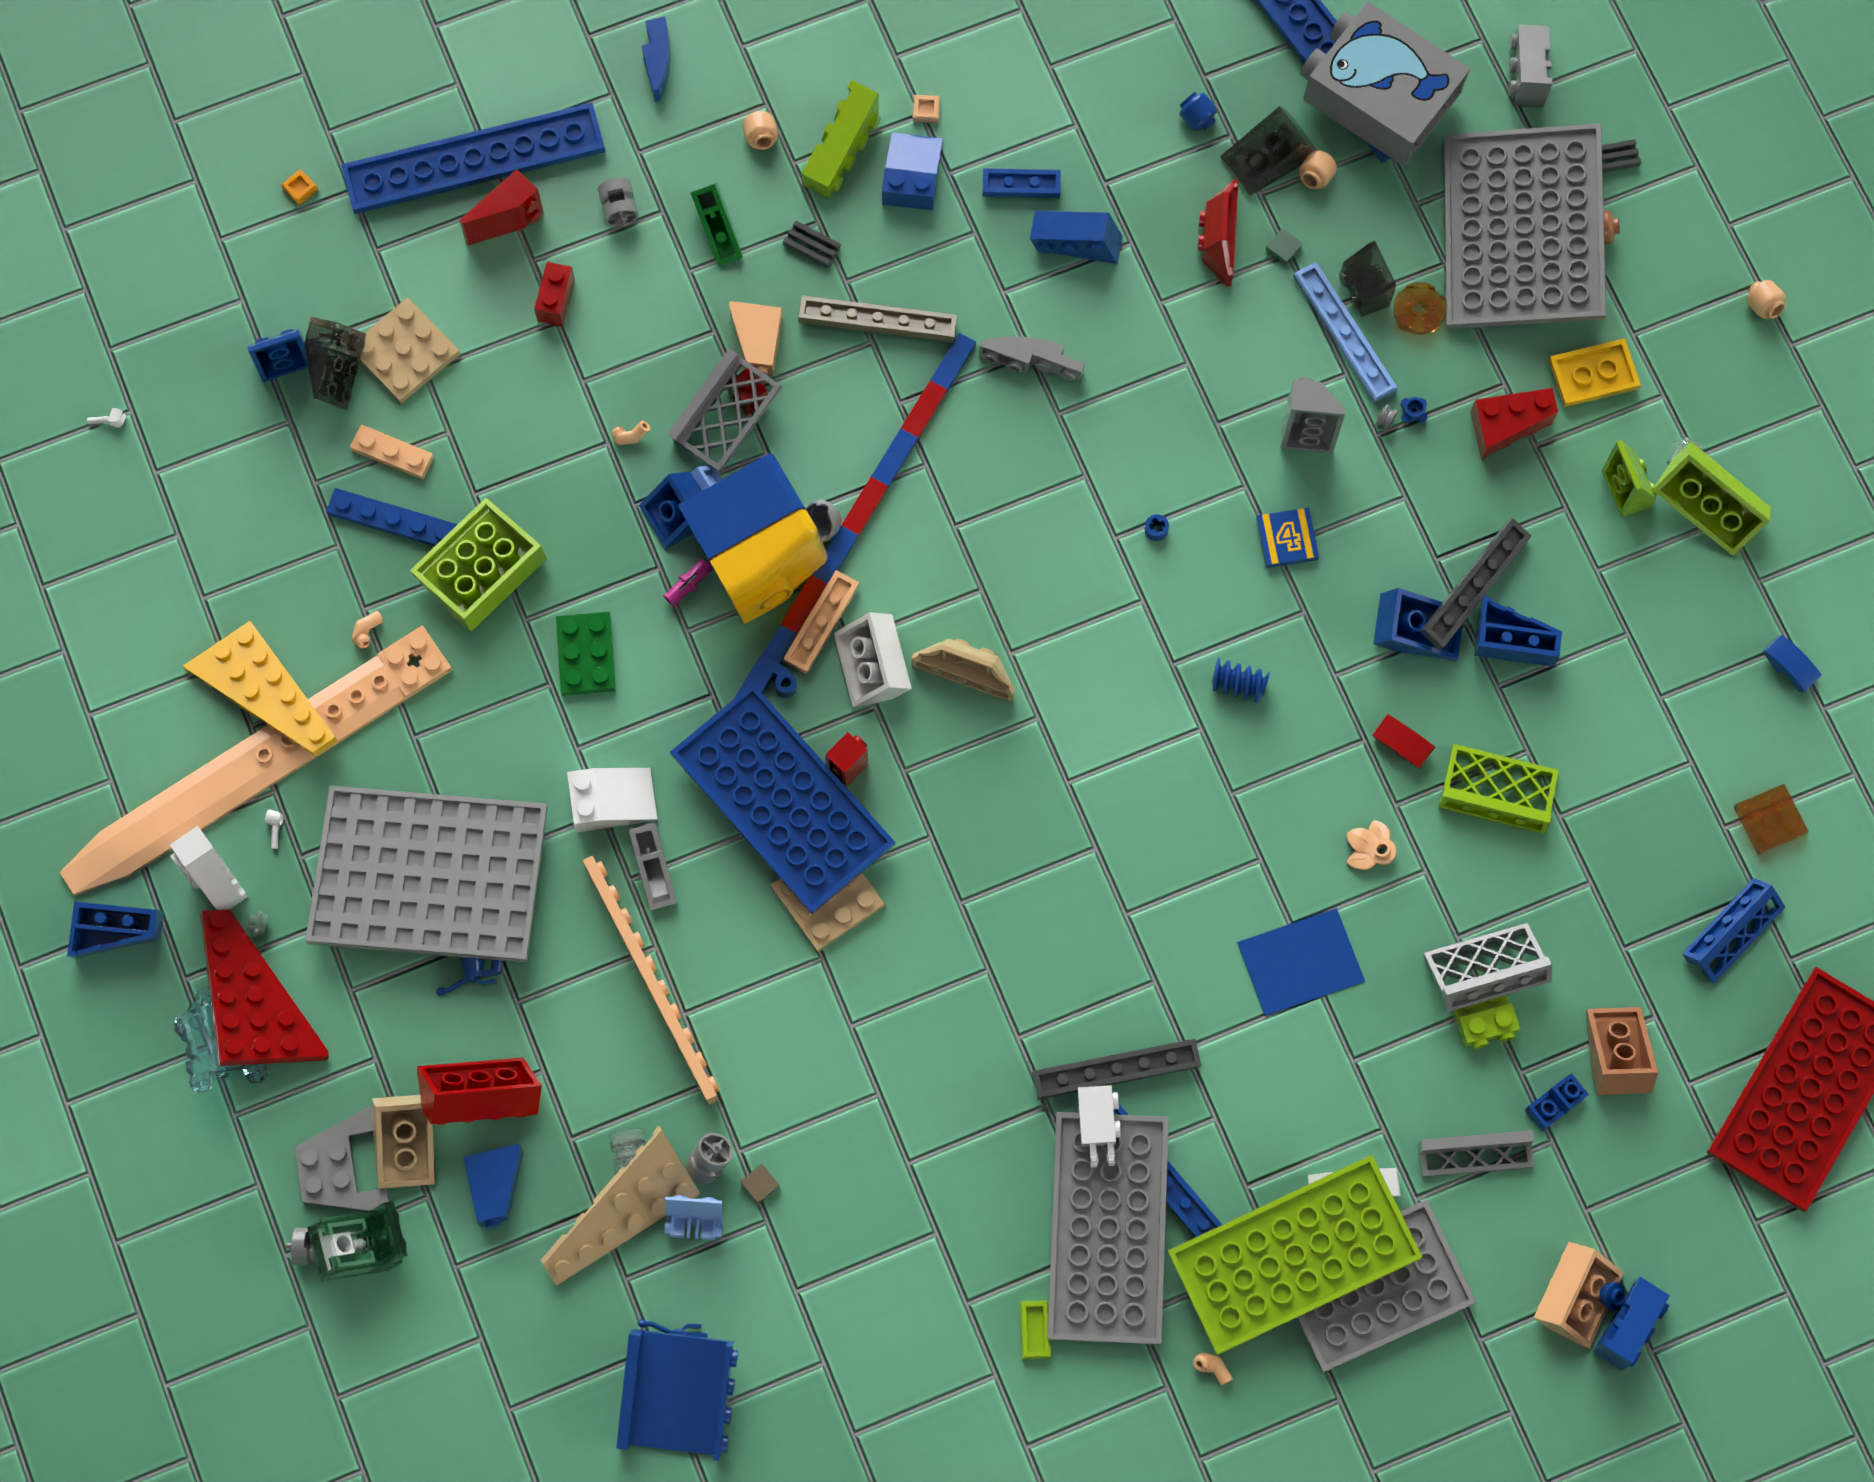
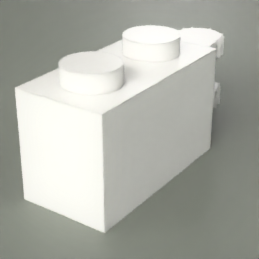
M1112 1085L1078 1087L1082 1147H1090L1091 1168L1097 1167L1099 1163L1096 1146L1107 1145L1106 1156L1108 1165L1115 1166L1114 1145L1116 1144V1138L1121 1137L1120 1120L1114 1121L1113 1109H1119L1118 1092L1112 1093Z

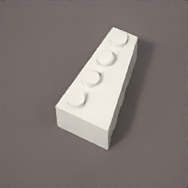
M198 826L170 844L175 852L170 855L175 864L196 890L201 888L216 910H230L248 898L246 892Z

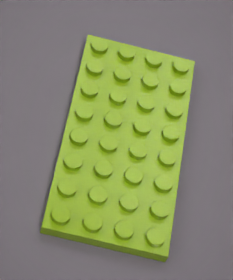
M1373 1155L1168 1250V1254L1216 1355L1224 1353L1423 1258Z

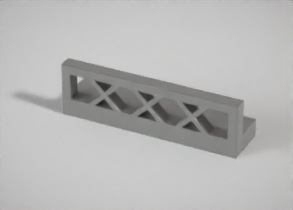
M1533 1130L1421 1139L1418 1143L1422 1177L1533 1168L1531 1144L1534 1142ZM1514 1147H1524L1526 1162L1516 1163L1507 1154ZM1502 1148H1508V1149L1505 1151V1153H1503V1152L1500 1150V1149H1502ZM1492 1149L1501 1158L1495 1165H1488L1479 1158L1484 1150ZM1480 1150V1152L1477 1155L1471 1152ZM1457 1152H1465L1473 1160L1468 1167H1459L1451 1159ZM1443 1153H1452V1154H1451V1156L1448 1158V1157H1447L1445 1154H1443ZM1437 1154L1446 1162L1440 1169L1428 1170L1426 1155ZM1503 1159L1508 1162L1507 1164H1500ZM1475 1162H1477V1163H1479L1481 1166H1472V1165H1473ZM1447 1164H1449V1165H1451V1166L1453 1167V1168L1444 1169Z

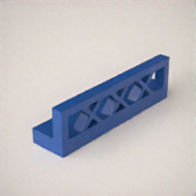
M1753 878L1691 943L1682 955L1686 961L1699 966L1708 981L1715 983L1786 907L1771 884ZM1771 899L1774 906L1767 913H1764L1765 904ZM1751 919H1755L1754 927L1750 932H1746L1747 923ZM1733 938H1737L1736 946L1732 951H1728L1729 942ZM1715 957H1719L1718 965L1712 971L1709 964Z

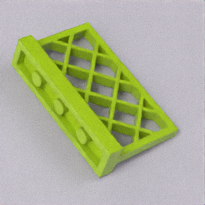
M1453 744L1438 808L1545 834L1551 820V809L1559 770ZM1457 753L1468 756L1472 763L1461 768L1456 761ZM1486 761L1494 762L1499 770L1488 775L1481 764ZM1476 767L1483 778L1472 783L1465 773ZM1518 768L1525 777L1515 782L1508 773V770ZM1502 774L1510 785L1499 790L1492 779ZM1541 774L1551 777L1549 785L1541 788L1534 777ZM1460 776L1467 787L1462 790L1451 788V780ZM1529 781L1536 792L1525 797L1518 786ZM1487 783L1493 794L1488 797L1480 795L1476 787ZM1513 789L1520 800L1516 803L1507 802L1502 794ZM1540 796L1546 804L1545 811L1534 809L1529 801Z

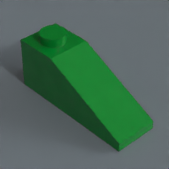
M717 182L690 192L718 266L742 258L743 255Z

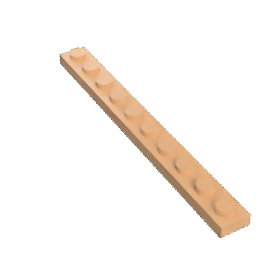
M593 855L584 859V866L707 1104L710 1105L718 1101L716 1092L720 1091L713 1076L707 1077L703 1069L707 1067V1064L701 1052L695 1054L691 1046L695 1041L688 1027L682 1029L678 1021L682 1018L679 1009L675 1003L669 1004L666 996L670 993L663 979L657 981L653 973L657 971L651 956H644L641 948L645 947V944L638 932L633 934L629 924L633 923L628 911L626 908L621 910L616 901L620 899V896L615 886H608L604 877L608 876V873L601 861L596 863Z

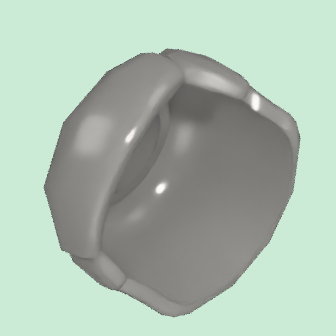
M817 500L809 503L805 508L817 527L822 542L832 539L840 530V512L831 503L825 500Z

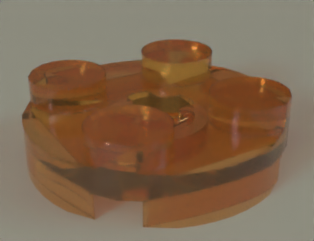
M1414 282L1407 285L1405 289L1397 294L1393 305V314L1398 327L1403 331L1413 334H1427L1436 331L1445 317L1446 301L1444 296L1440 295L1431 284ZM1417 303H1421L1422 308H1426L1427 311L1417 313L1413 308L1416 307Z

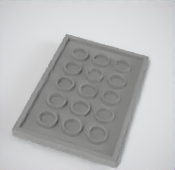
M1427 1200L1400 1211L1419 1248L1422 1259L1296 1318L1322 1373L1477 1303Z

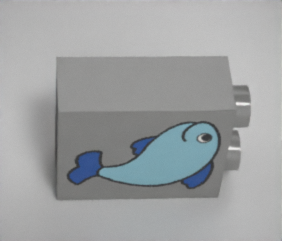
M1367 1L1356 17L1347 11L1341 15L1329 35V38L1335 41V44L1327 54L1317 48L1305 62L1300 72V75L1308 80L1303 100L1405 167L1460 96L1471 68Z

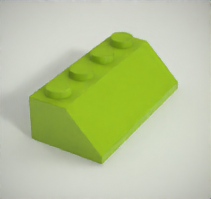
M1692 442L1672 459L1653 487V491L1732 556L1770 521L1771 507Z

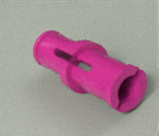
M700 558L686 574L682 573L678 577L679 581L663 595L664 599L675 608L690 591L694 592L697 589V585L712 571L710 565ZM694 575H696V576L680 591V589H681Z

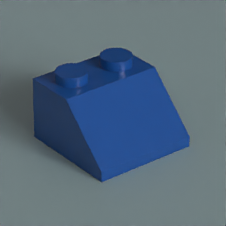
M690 471L668 474L639 504L640 509L664 548H669L692 535L678 507V504L702 491Z

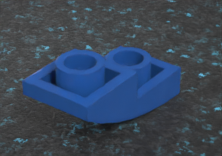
M1779 635L1762 651L1777 673L1785 672L1798 692L1806 691L1822 675L1811 660L1783 635Z
M1571 1073L1530 1104L1525 1111L1541 1131H1544L1589 1096V1094Z

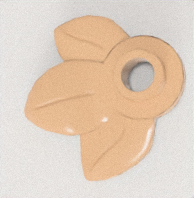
M1374 820L1370 824L1369 830L1356 828L1347 833L1348 842L1355 850L1348 858L1347 864L1355 869L1369 870L1376 864L1387 865L1397 855L1396 846L1390 840L1389 829L1379 821ZM1382 847L1387 848V852H1386V853H1384V854H1379V853H1378V850H1379L1380 848H1382Z

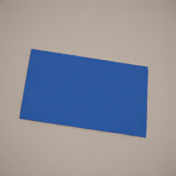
M1337 908L1237 942L1265 1016L1365 982Z

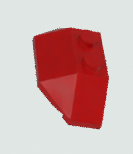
M1233 180L1206 202L1205 211H1200L1199 227H1203V235H1198L1197 251H1202L1201 260L1225 286H1231L1234 272L1238 180Z

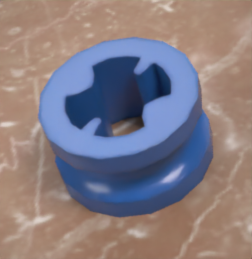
M1155 514L1150 516L1145 524L1146 536L1153 541L1164 539L1168 533L1169 522L1163 515ZM1153 523H1157L1158 526L1163 525L1160 533H1157L1155 529H1150Z

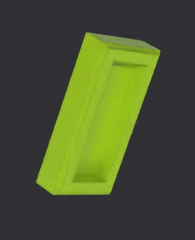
M1048 1300L1020 1301L1022 1360L1051 1359L1050 1339H1048Z

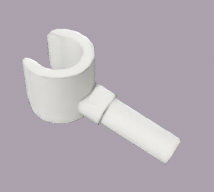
M112 408L109 416L87 418V423H104L120 428L124 424L126 414H122L123 411L120 409Z
M274 810L267 811L265 824L272 825L271 849H278L279 827L282 826L284 817L281 813Z

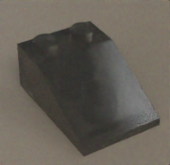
M1278 106L1220 157L1251 196L1300 167L1311 152L1318 150L1291 114L1281 106Z

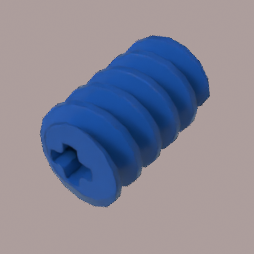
M1218 657L1211 681L1213 691L1216 692L1222 685L1223 694L1226 695L1233 688L1234 697H1238L1241 691H1243L1244 700H1248L1254 694L1255 703H1258L1264 696L1270 671L1263 678L1262 669L1258 668L1255 674L1252 675L1251 666H1247L1244 672H1242L1240 663H1237L1231 669L1230 660H1227L1221 666L1220 658Z

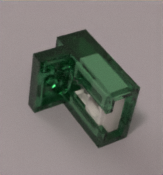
M394 1201L384 1202L368 1212L321 1218L307 1227L321 1282L389 1271L403 1263L402 1259L408 1256L406 1241L402 1235L399 1214L395 1209Z

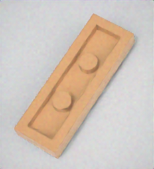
M362 424L350 445V449L353 452L421 480L424 479L434 459L433 453Z

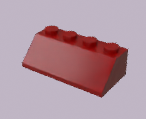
M524 1057L417 1066L422 1110L430 1124L470 1123L474 1120H499L500 1118L507 1117L524 1118L528 1115H538L542 1085Z

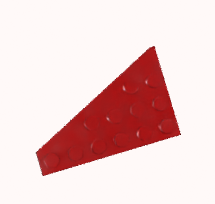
M230 910L202 911L200 917L219 1066L327 1061L329 1057L327 1048Z

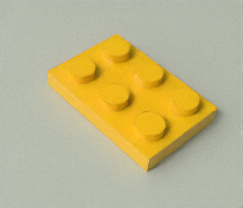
M1625 338L1550 356L1548 360L1564 408L1638 390L1641 386Z

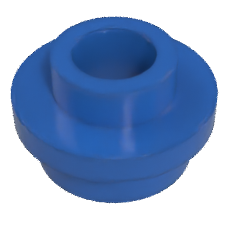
M1611 1282L1603 1285L1599 1293L1600 1303L1608 1310L1615 1311L1619 1309L1625 1301V1291L1622 1284Z

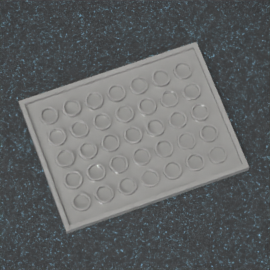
M1601 123L1444 134L1447 329L1606 320Z

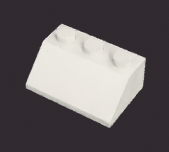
M869 612L834 632L853 708L891 700L912 689L892 614Z

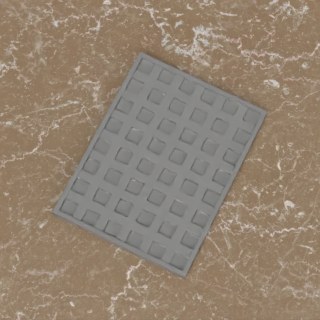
M330 785L305 939L306 943L311 945L527 963L548 811L547 803Z

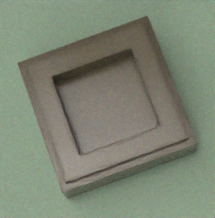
M763 1164L740 1181L757 1204L761 1203L780 1187Z

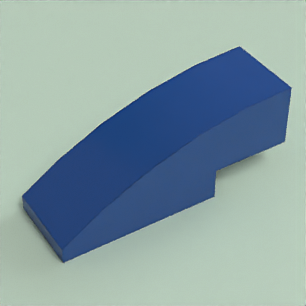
M665 16L645 21L650 43L641 45L655 102L661 100L670 67V41Z

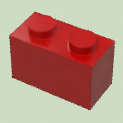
M546 262L534 307L538 322L563 327L575 281L571 266Z
M848 732L825 754L826 765L845 787L868 766L867 744L858 735L853 737Z

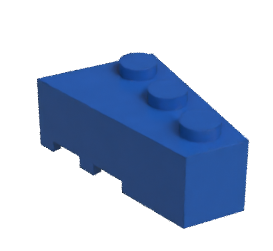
M1484 595L1479 605L1474 656L1554 667L1560 657L1562 631L1532 617L1523 616L1515 612V609L1509 606L1506 608L1491 601V598Z

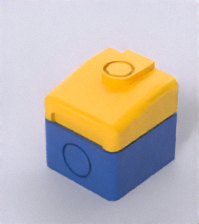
M774 454L761 457L678 504L694 538L744 624L785 602L792 595L793 590L824 565L827 560V553L817 527Z

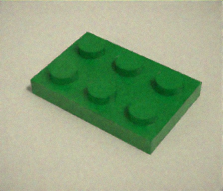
M610 612L556 616L562 696L616 691Z

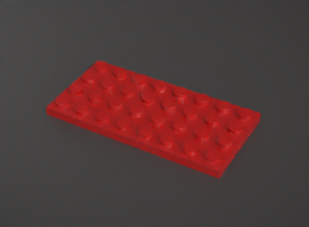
M1815 967L1706 1153L1799 1210L1806 1212L1874 1094V1001Z

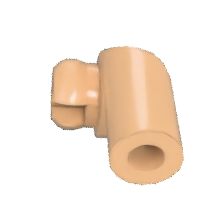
M640 421L631 431L625 432L623 427H616L612 430L611 435L614 438L613 441L618 445L636 444L650 431V426L647 422Z
M378 611L356 622L352 634L354 645L359 648L369 646L370 637L368 635L370 629L383 623V618Z
M1200 1353L1194 1358V1368L1198 1371L1214 1373L1221 1386L1233 1380L1221 1357Z

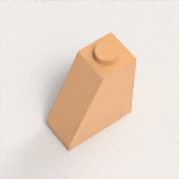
M730 301V317L743 359L764 374L774 375L783 319L782 308Z

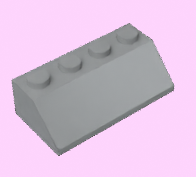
M1306 377L1299 378L1298 380L1293 379L1283 417L1280 449L1333 454L1346 409L1321 382Z

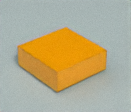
M301 169L281 184L282 189L298 206L318 191L317 185Z

